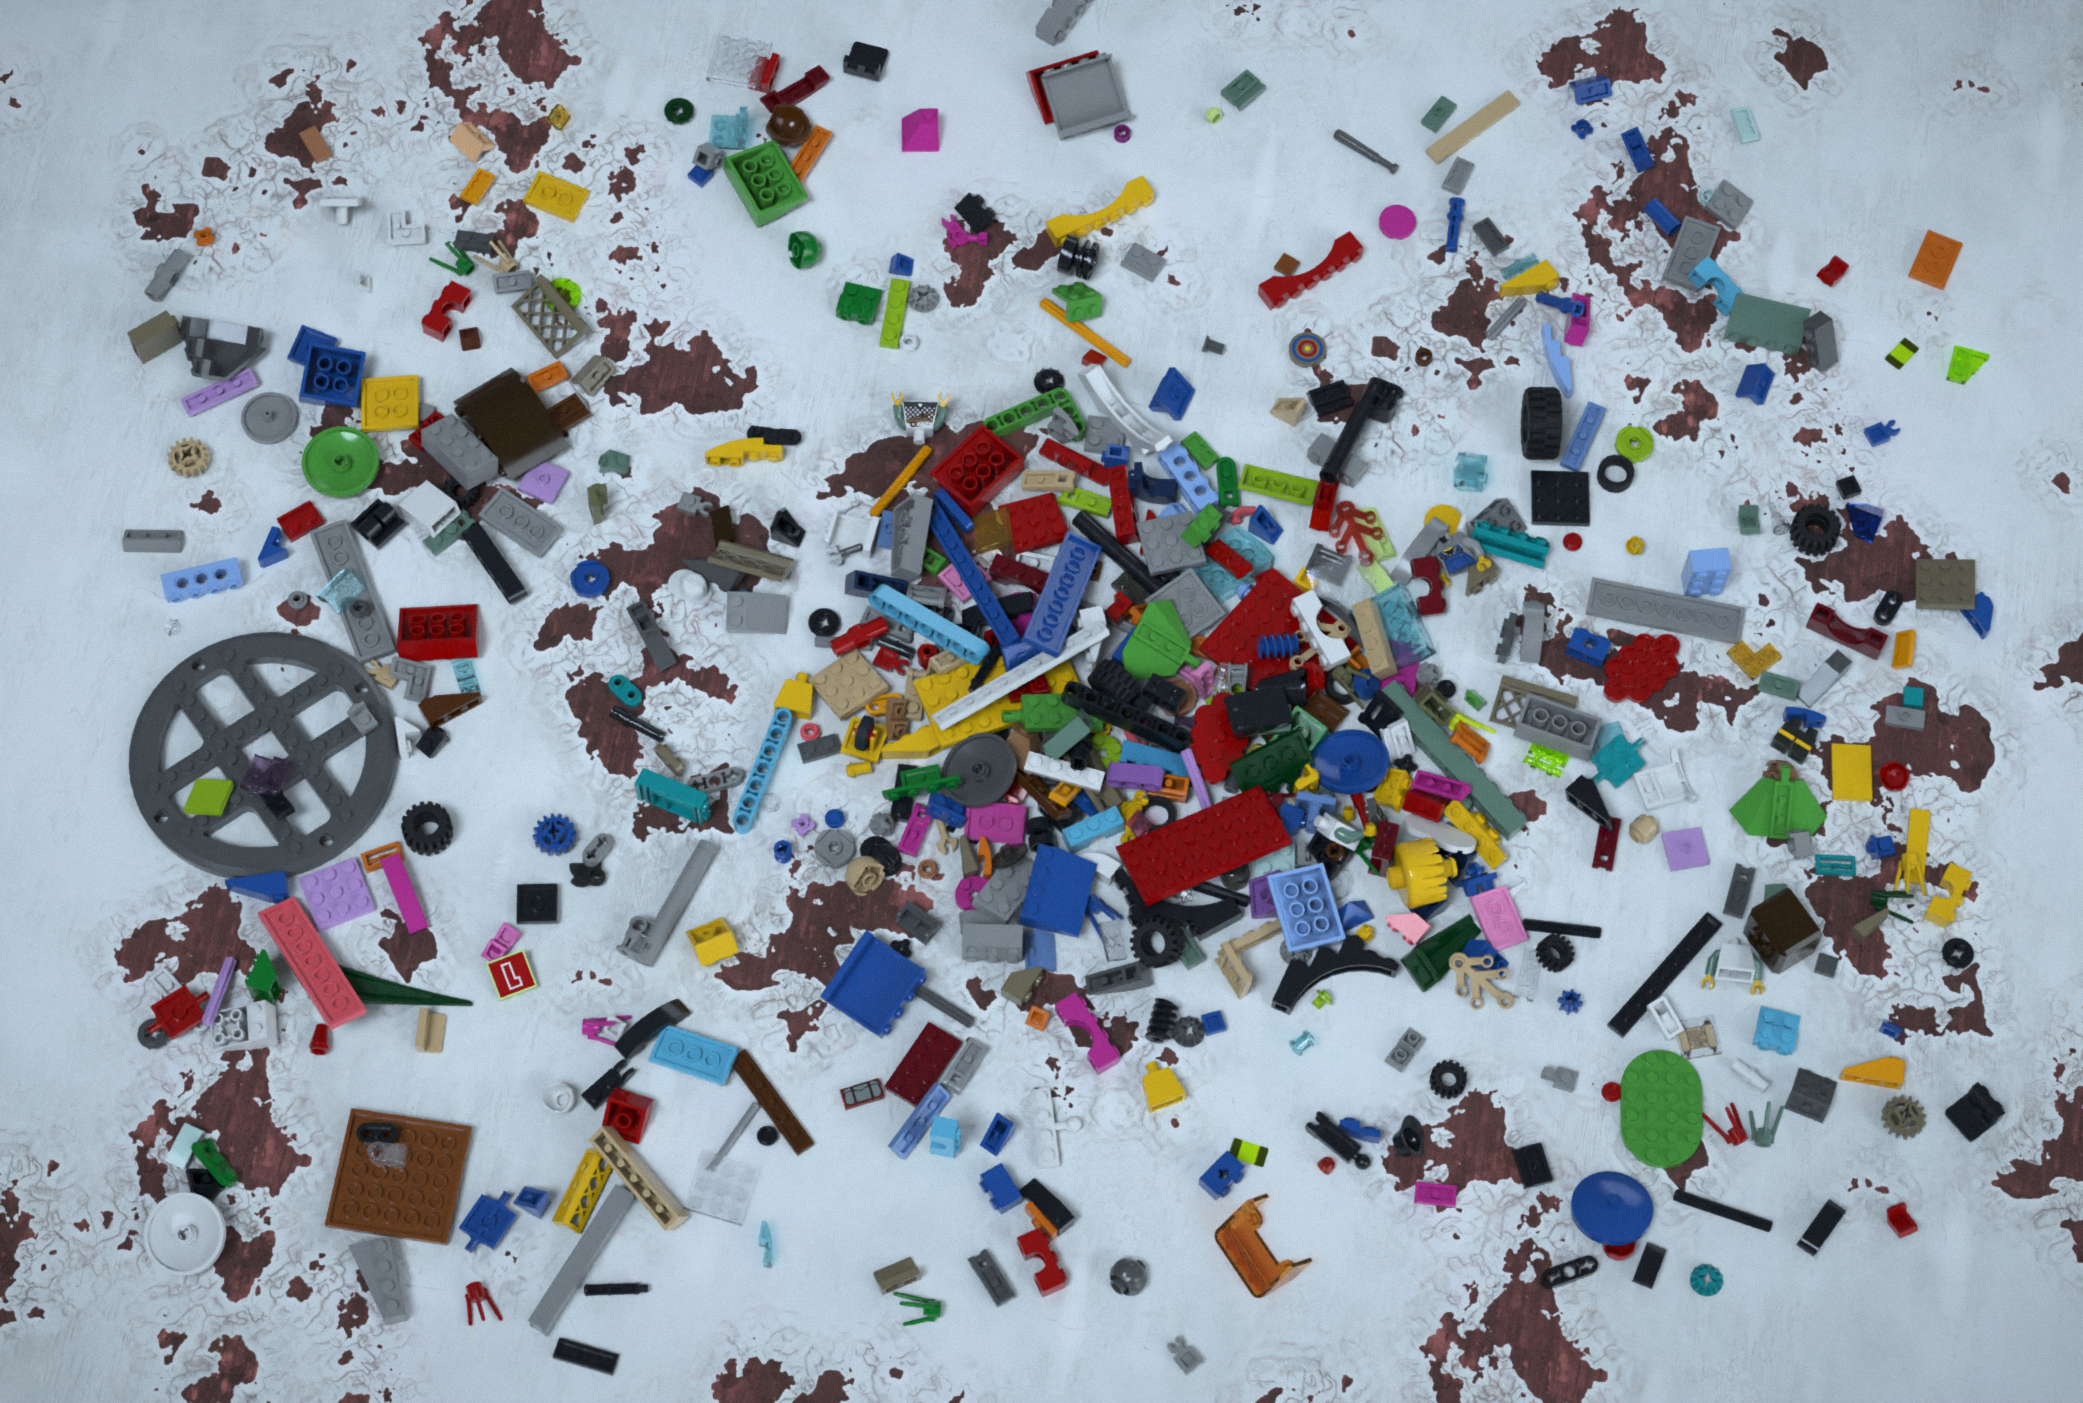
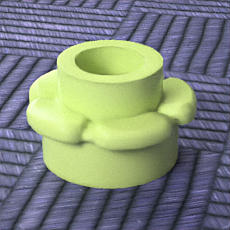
M1211 107L1205 113V119L1211 124L1217 123L1222 117L1219 107Z

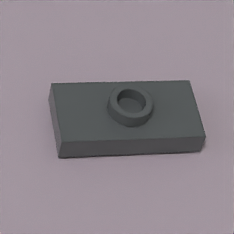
M1489 217L1473 225L1472 229L1492 256L1509 248L1508 242Z

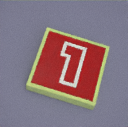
M524 949L485 963L499 1001L538 987Z

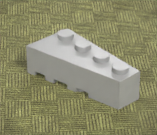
M1053 0L1052 8H1047L1036 25L1035 36L1054 47L1058 41L1060 42L1063 39L1065 31L1073 26L1075 18L1083 13L1087 2L1090 3L1092 0Z
M913 493L893 508L891 576L911 582L921 575L933 499Z
M386 1236L348 1245L386 1326L407 1321L390 1237Z

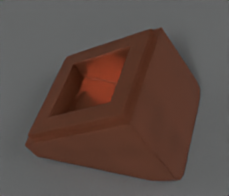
M478 327L459 330L463 351L481 348Z

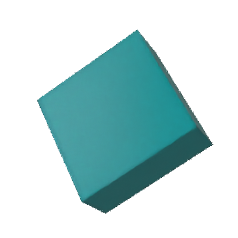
M1904 686L1902 707L1922 709L1924 688Z

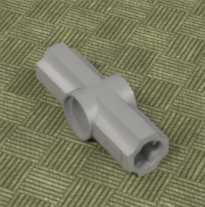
M179 248L174 249L166 262L158 265L153 280L144 291L149 299L159 301L169 286L176 284L179 272L189 260V256Z

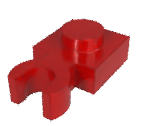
M881 646L873 660V665L889 673L892 669H895L897 674L904 676L905 671L900 669V666L909 667V661L905 659L898 660V653Z

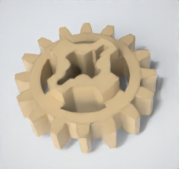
M184 437L181 443L175 441L176 447L170 446L172 452L167 453L169 458L167 461L171 465L172 472L176 471L177 476L183 473L184 478H187L188 474H191L193 478L196 472L202 474L201 468L207 469L206 463H210L208 457L210 454L206 450L205 443L201 444L200 439L194 442L193 437H190L189 441H186Z

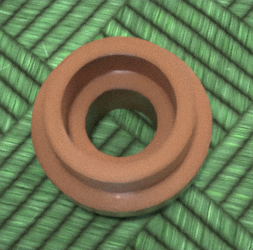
M932 860L921 861L918 865V874L924 879L933 878L937 874L936 863ZM925 868H930L931 871H930V872H925L924 869H925Z

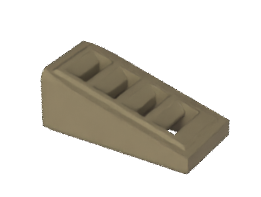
M961 835L960 849L963 878L978 876L979 868L965 835Z
M1885 908L1859 922L1851 928L1849 934L1860 944L1863 943L1887 919L1890 910Z

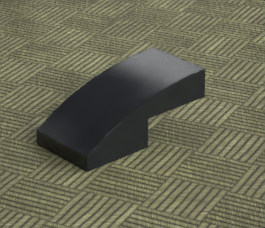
M273 779L256 788L257 793L278 822L296 812L294 806L284 796L282 789Z
M1647 1242L1632 1281L1652 1289L1666 1249Z

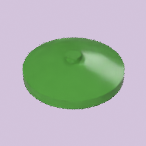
M332 427L318 433L309 441L302 455V470L308 484L318 493L332 498L351 497L364 491L374 481L379 469V454L374 442L367 434L352 427Z

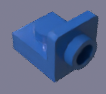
M1870 835L1865 844L1866 851L1871 855L1872 860L1896 855L1891 835L1875 838V835Z

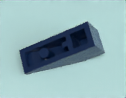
M854 570L846 575L844 594L868 598L879 585L885 584L906 596L908 581Z

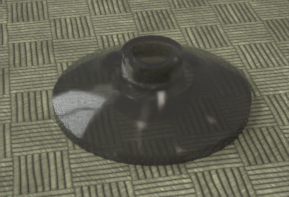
M1024 843L1003 845L1000 851L992 858V866L996 869H1003L1016 864L1027 854V845Z

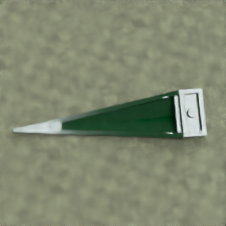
M338 964L363 1004L473 1006V1002L401 985Z

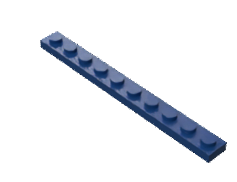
M934 499L929 526L999 642L1004 646L1022 640L940 503Z

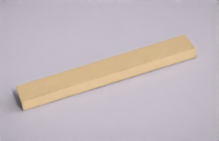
M1507 90L1428 147L1425 153L1438 165L1520 106V101Z

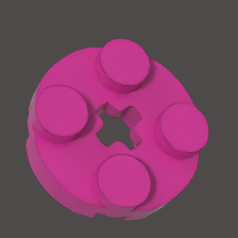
M970 876L960 880L955 891L957 906L963 911L978 910L971 906L973 897H969V895L973 892L978 894L989 880L980 876Z

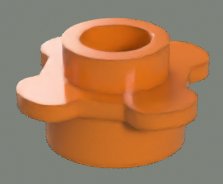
M210 227L194 231L193 235L197 238L196 243L198 246H208L214 242L215 238L211 235L212 230Z

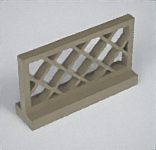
M540 274L536 278L537 282L511 307L553 357L558 359L584 334L588 335L592 329L550 280ZM540 288L542 291L541 299H533L534 292ZM523 302H529L528 312H521L518 307ZM533 302H541L540 312H532ZM545 302L553 303L552 312H544ZM531 315H540L539 325L531 324ZM544 315H552L551 325H543ZM556 315L564 316L563 325H555ZM543 328H551L550 338L542 337ZM555 328H563L562 338H554ZM567 328H574L577 333L572 338H566ZM554 341H562L561 348L555 352L553 350Z
M721 539L718 548L708 556L707 562L782 582L785 578L789 579L791 577L794 559Z
M1503 675L1489 721L1515 729L1517 724L1513 717L1521 714L1523 708L1519 699L1524 696L1527 697L1528 693L1574 709L1578 697ZM1502 690L1511 692L1514 699L1504 703L1501 698ZM1516 701L1520 711L1511 715L1506 706ZM1504 708L1508 715L1503 720L1495 718L1496 711Z

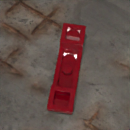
M818 65L804 74V78L779 92L773 90L761 97L760 101L770 113L773 112L777 104L796 105L818 91L830 80V77Z

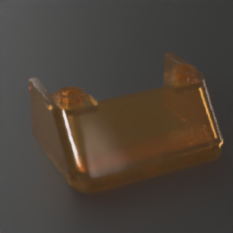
M1267 1194L1245 1201L1215 1231L1217 1244L1250 1293L1256 1298L1267 1296L1291 1281L1312 1262V1259L1308 1258L1297 1263L1289 1259L1278 1263L1257 1232L1263 1223L1262 1215L1257 1208L1269 1197Z

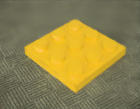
M418 374L361 379L362 432L419 429Z

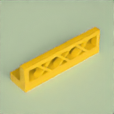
M586 1149L551 1221L556 1225L566 1226L577 1234H581L612 1169L607 1163L604 1171H599L598 1164L600 1159L605 1162L606 1160L596 1149ZM596 1177L597 1185L595 1189L591 1190L589 1182L591 1178ZM587 1195L588 1204L582 1208L581 1199ZM578 1213L579 1223L576 1227L570 1221L573 1215Z

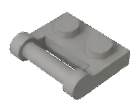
M909 584L906 596L921 605L938 606V608L944 609L947 587Z

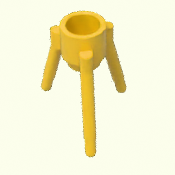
M1901 854V861H1898L1894 891L1898 889L1903 869L1906 872L1905 892H1909L1910 872H1914L1916 868L1922 895L1926 896L1921 872V861H1917V854Z

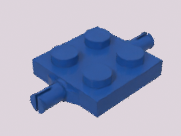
M503 1191L498 1200L490 1199L481 1194L459 1226V1230L471 1238L464 1248L466 1251L472 1253L478 1243L487 1246L493 1251L517 1217L515 1213L508 1210L505 1206V1203L511 1196L508 1192Z

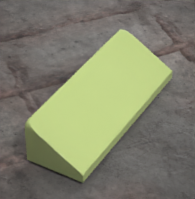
M1360 508L1354 514V518L1371 557L1378 563L1395 558L1397 555L1376 508Z

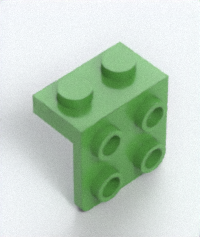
M1074 282L1072 285H1059L1056 288H1052V294L1066 302L1065 320L1069 323L1101 316L1102 295L1096 292L1095 289L1085 285L1084 282Z

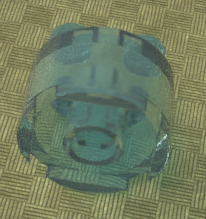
M1459 452L1455 462L1459 463L1457 468L1454 467V487H1457L1456 490L1482 491L1483 484H1486L1488 474L1485 472L1487 455Z

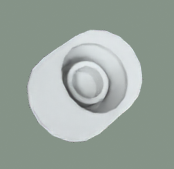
M682 569L674 572L669 578L668 587L671 593L688 603L701 605L706 603L712 595L710 582L705 580L701 574Z

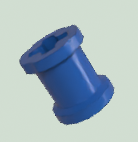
M780 840L774 845L775 860L779 863L785 864L791 860L792 848L788 841Z

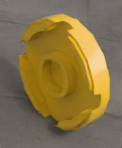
M1441 504L1429 509L1425 515L1424 527L1435 516L1450 526V529L1447 531L1450 535L1456 533L1461 515L1455 508Z

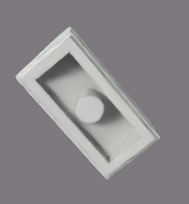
M1028 551L1016 554L1015 561L1049 573L1056 556Z

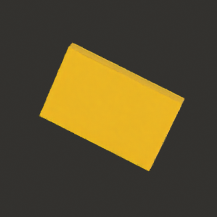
M539 171L527 191L523 203L574 223L590 193L585 188Z
M1831 744L1832 800L1872 802L1871 745Z

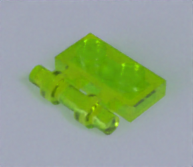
M1532 743L1528 753L1534 755V758L1526 755L1523 762L1529 764L1533 769L1538 768L1545 771L1549 776L1554 775L1560 778L1562 770L1557 769L1556 766L1564 768L1570 756ZM1540 758H1541V759H1543V760H1546V761L1550 762L1551 764L1548 765V764H1546V763H1544V762H1541V761H1539V760H1540Z

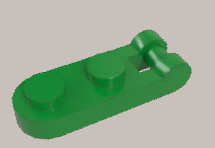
M1222 457L1217 461L1216 465L1219 507H1239L1235 462L1229 457ZM1225 494H1232V498H1225Z
M208 1138L194 1142L191 1146L193 1153L214 1178L224 1187L234 1186L238 1180L236 1171L231 1168L224 1157L215 1149L213 1140Z

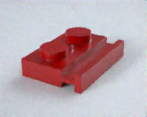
M310 500L277 518L278 524H280L291 543L307 535L309 531L325 524Z

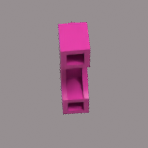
M1076 992L1055 1004V1012L1065 1027L1077 1026L1089 1033L1093 1044L1088 1051L1087 1060L1097 1075H1100L1119 1063L1120 1053L1117 1047L1111 1045L1108 1041L1109 1036L1103 1028L1100 1029L1097 1025L1098 1020L1094 1013H1089L1087 1010V1004L1083 997H1078Z

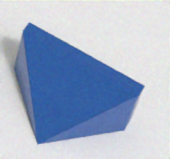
M1365 900L1349 901L1338 910L1344 932L1374 918Z

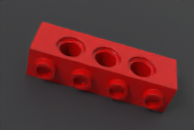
M1125 464L1107 468L1116 537L1123 545L1140 542L1136 528L1138 516L1135 497L1128 490V471L1130 470Z

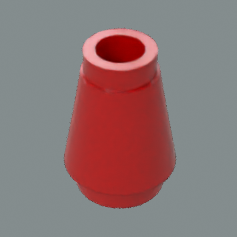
M325 1024L316 1025L309 1044L311 1053L315 1055H325L329 1050L328 1027Z

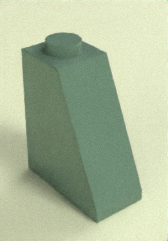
M1081 708L1044 742V753L1049 758L1053 757L1056 761L1091 732L1095 722Z

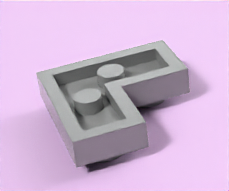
M393 656L388 676L407 681L403 699L421 703L425 699L432 666Z

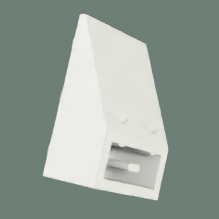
M1102 605L1079 610V617L1076 618V632L1098 620L1106 626ZM1105 638L1082 651V654L1086 655L1085 666L1087 672H1092L1099 664Z
M266 1000L219 1010L213 1025H210L212 1051L250 1050L278 1045L276 1007Z

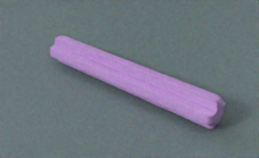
M1190 748L1182 750L1181 756L1201 809L1212 806L1192 750Z
M232 956L226 957L202 1017V1022L206 1026L213 1025L237 963L236 959Z

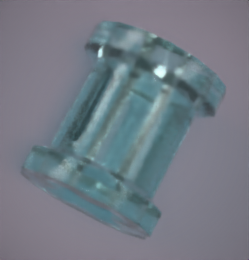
M1304 1030L1297 1039L1289 1041V1045L1298 1056H1301L1308 1047L1315 1046L1316 1041L1307 1030Z

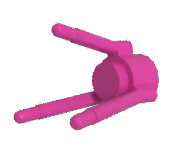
M631 1015L615 1016L620 1020L632 1018ZM607 1017L584 1018L582 1034L588 1035V1039L614 1046L616 1042L596 1036L595 1034L600 1033V1026L616 1025V1022L606 1021Z

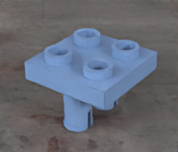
M1297 791L1295 806L1304 809L1305 816H1307L1305 832L1310 834L1316 833L1317 827L1314 826V820L1318 815L1323 817L1326 812L1334 815L1337 798L1328 794L1317 795L1310 791Z

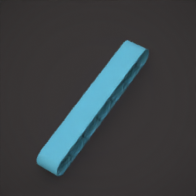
M879 585L868 597L870 605L973 665H978L990 653V646L984 640L888 585Z
M782 707L775 711L736 808L733 823L735 831L739 834H747L751 830L792 727V715L787 708ZM782 717L788 719L784 722L779 721V719ZM775 734L781 735L778 739L772 738ZM766 752H774L771 756L765 755ZM762 768L767 769V772L760 773L758 771ZM753 786L761 787L759 790L751 789ZM747 803H753V804H754V805H753L752 807H750V808L745 807V804H747ZM740 820L747 821L744 825L738 824Z

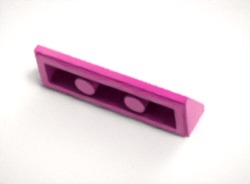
M1422 770L1417 771L1410 786L1413 789L1459 802L1472 791L1468 783Z

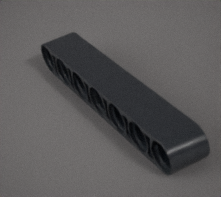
M1069 681L1063 689L1061 701L1076 710L1083 708L1092 717L1171 751L1181 753L1182 750L1187 748L1191 735L1185 728L1075 681Z

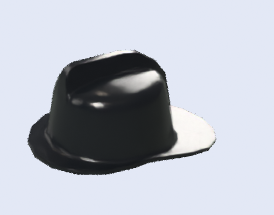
M872 836L865 839L861 844V856H870L879 861L885 868L883 869L885 877L893 876L901 869L902 857L900 853L885 838Z
M1408 1115L1404 1117L1401 1129L1393 1136L1394 1155L1396 1157L1421 1156L1424 1132L1420 1122L1414 1116Z

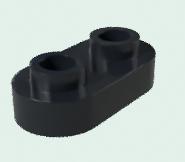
M1888 591L1882 598L1873 615V619L1878 625L1887 626L1894 619L1903 603V597L1899 592Z
M363 1123L356 1131L358 1140L365 1145H392L398 1139L397 1128L390 1123ZM370 1132V1137H364L365 1133ZM391 1133L392 1135L390 1138H385V1134Z

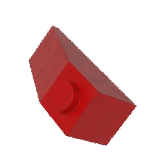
M1320 478L1309 528L1328 532L1339 481L1330 484Z

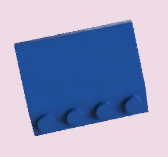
M1039 844L1020 914V925L1079 938L1097 863L1057 847Z

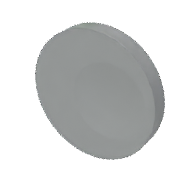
M266 392L254 396L246 403L241 413V423L244 432L251 440L260 444L271 445L284 441L293 433L297 425V413L293 403L286 396L275 392Z

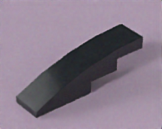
M1031 591L997 598L1009 619L1017 618V614L1034 611L1033 594ZM977 604L962 610V623L978 622L979 627L989 626Z

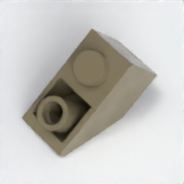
M1484 552V558L1491 561V567L1486 568L1483 563L1485 567L1483 572L1477 569V564L1468 568L1465 589L1467 597L1471 594L1476 595L1482 590L1483 586L1494 583L1498 578L1499 568L1486 552Z
M1034 967L1012 972L1001 988V996L1019 1007H1022L1025 1002L1028 1003L1033 995L1032 990L1035 986L1039 987L1044 978L1042 976V968Z

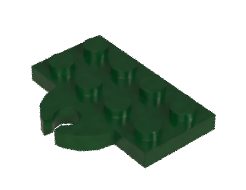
M1296 728L1228 764L1241 793L1260 785L1264 792L1275 791L1282 794L1278 791L1281 784L1286 783V790L1289 793H1293L1294 784L1299 779L1297 771L1303 769L1306 764L1311 765L1315 762L1301 730Z

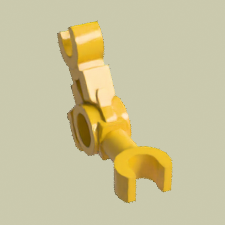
M1136 791L1134 799L1130 802H1123L1119 808L1120 815L1125 822V832L1120 837L1122 844L1128 842V839L1130 841L1136 838L1133 833V824L1137 821L1138 814L1142 811V806H1145L1149 801L1148 798L1143 797L1145 791Z

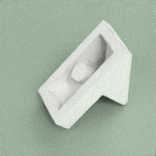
M396 716L394 719L399 753L402 760L410 759L409 752L412 751L410 740L420 739L422 734L418 728Z
M1665 995L1660 996L1647 1005L1650 1023H1656L1665 1040H1669L1685 1030Z

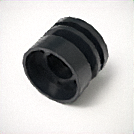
M1068 234L1060 252L1057 271L1070 275L1073 269L1076 268V277L1080 278L1083 273V279L1088 281L1098 262L1099 243L1094 242L1090 248L1091 241L1086 240L1083 247H1081V238Z

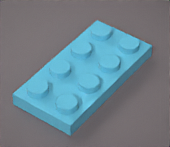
M669 1025L660 1031L648 1060L651 1063L724 1087L739 1049Z

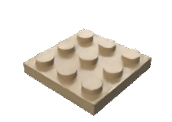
M856 649L848 652L807 679L808 683L813 685V690L840 721L889 690L888 685Z

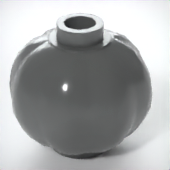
M1131 1258L1118 1260L1110 1270L1111 1287L1120 1295L1134 1296L1139 1294L1147 1283L1146 1266L1142 1261H1135Z

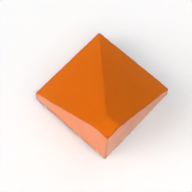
M1034 1003L1025 1024L1044 1031L1051 1012Z

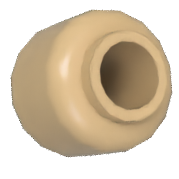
M1641 814L1629 824L1628 834L1636 843L1646 844L1658 833V823L1653 816Z

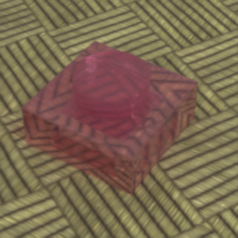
M1138 809L1125 824L1141 838L1154 823Z

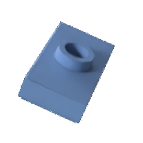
M883 510L876 543V547L892 550L893 512Z

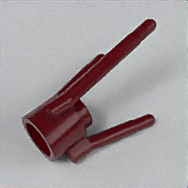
M1275 791L1265 792L1281 823H1283L1277 808L1283 804L1284 798L1296 797L1297 794H1280Z

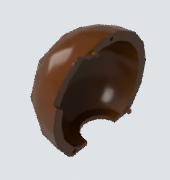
M777 104L765 130L770 139L776 141L778 145L791 147L800 144L807 138L811 131V125L802 109L790 104Z

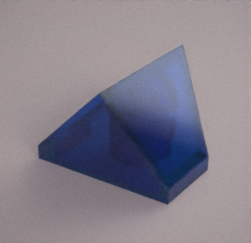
M1867 503L1846 504L1854 537L1872 543L1884 510Z

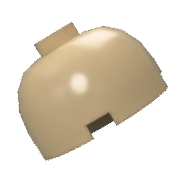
M858 857L853 859L846 869V883L854 894L858 896L868 895L867 891L870 889L874 891L882 883L885 877V872L883 871L885 868L873 857Z

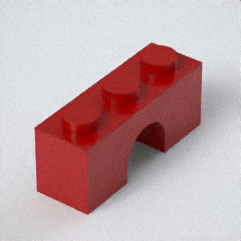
M451 280L449 285L443 288L440 298L433 302L428 315L426 314L421 321L423 332L443 342L453 328L451 319L446 317L445 314L450 310L463 313L473 299L471 290Z
M1039 1227L1017 1237V1245L1025 1261L1038 1258L1045 1264L1041 1271L1034 1274V1281L1043 1298L1064 1289L1067 1277L1063 1269L1059 1270L1057 1255L1054 1250L1050 1251L1048 1246L1050 1244L1049 1238L1045 1232H1041Z

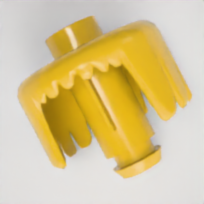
M1432 838L1398 843L1393 849V866L1386 868L1387 882L1390 890H1398L1402 903L1409 909L1445 900L1447 894L1444 893L1447 892V886L1438 885L1446 883L1448 877L1453 879L1457 876V865L1453 857L1447 856V859H1444L1440 854H1433L1439 852V848L1434 846L1436 842Z

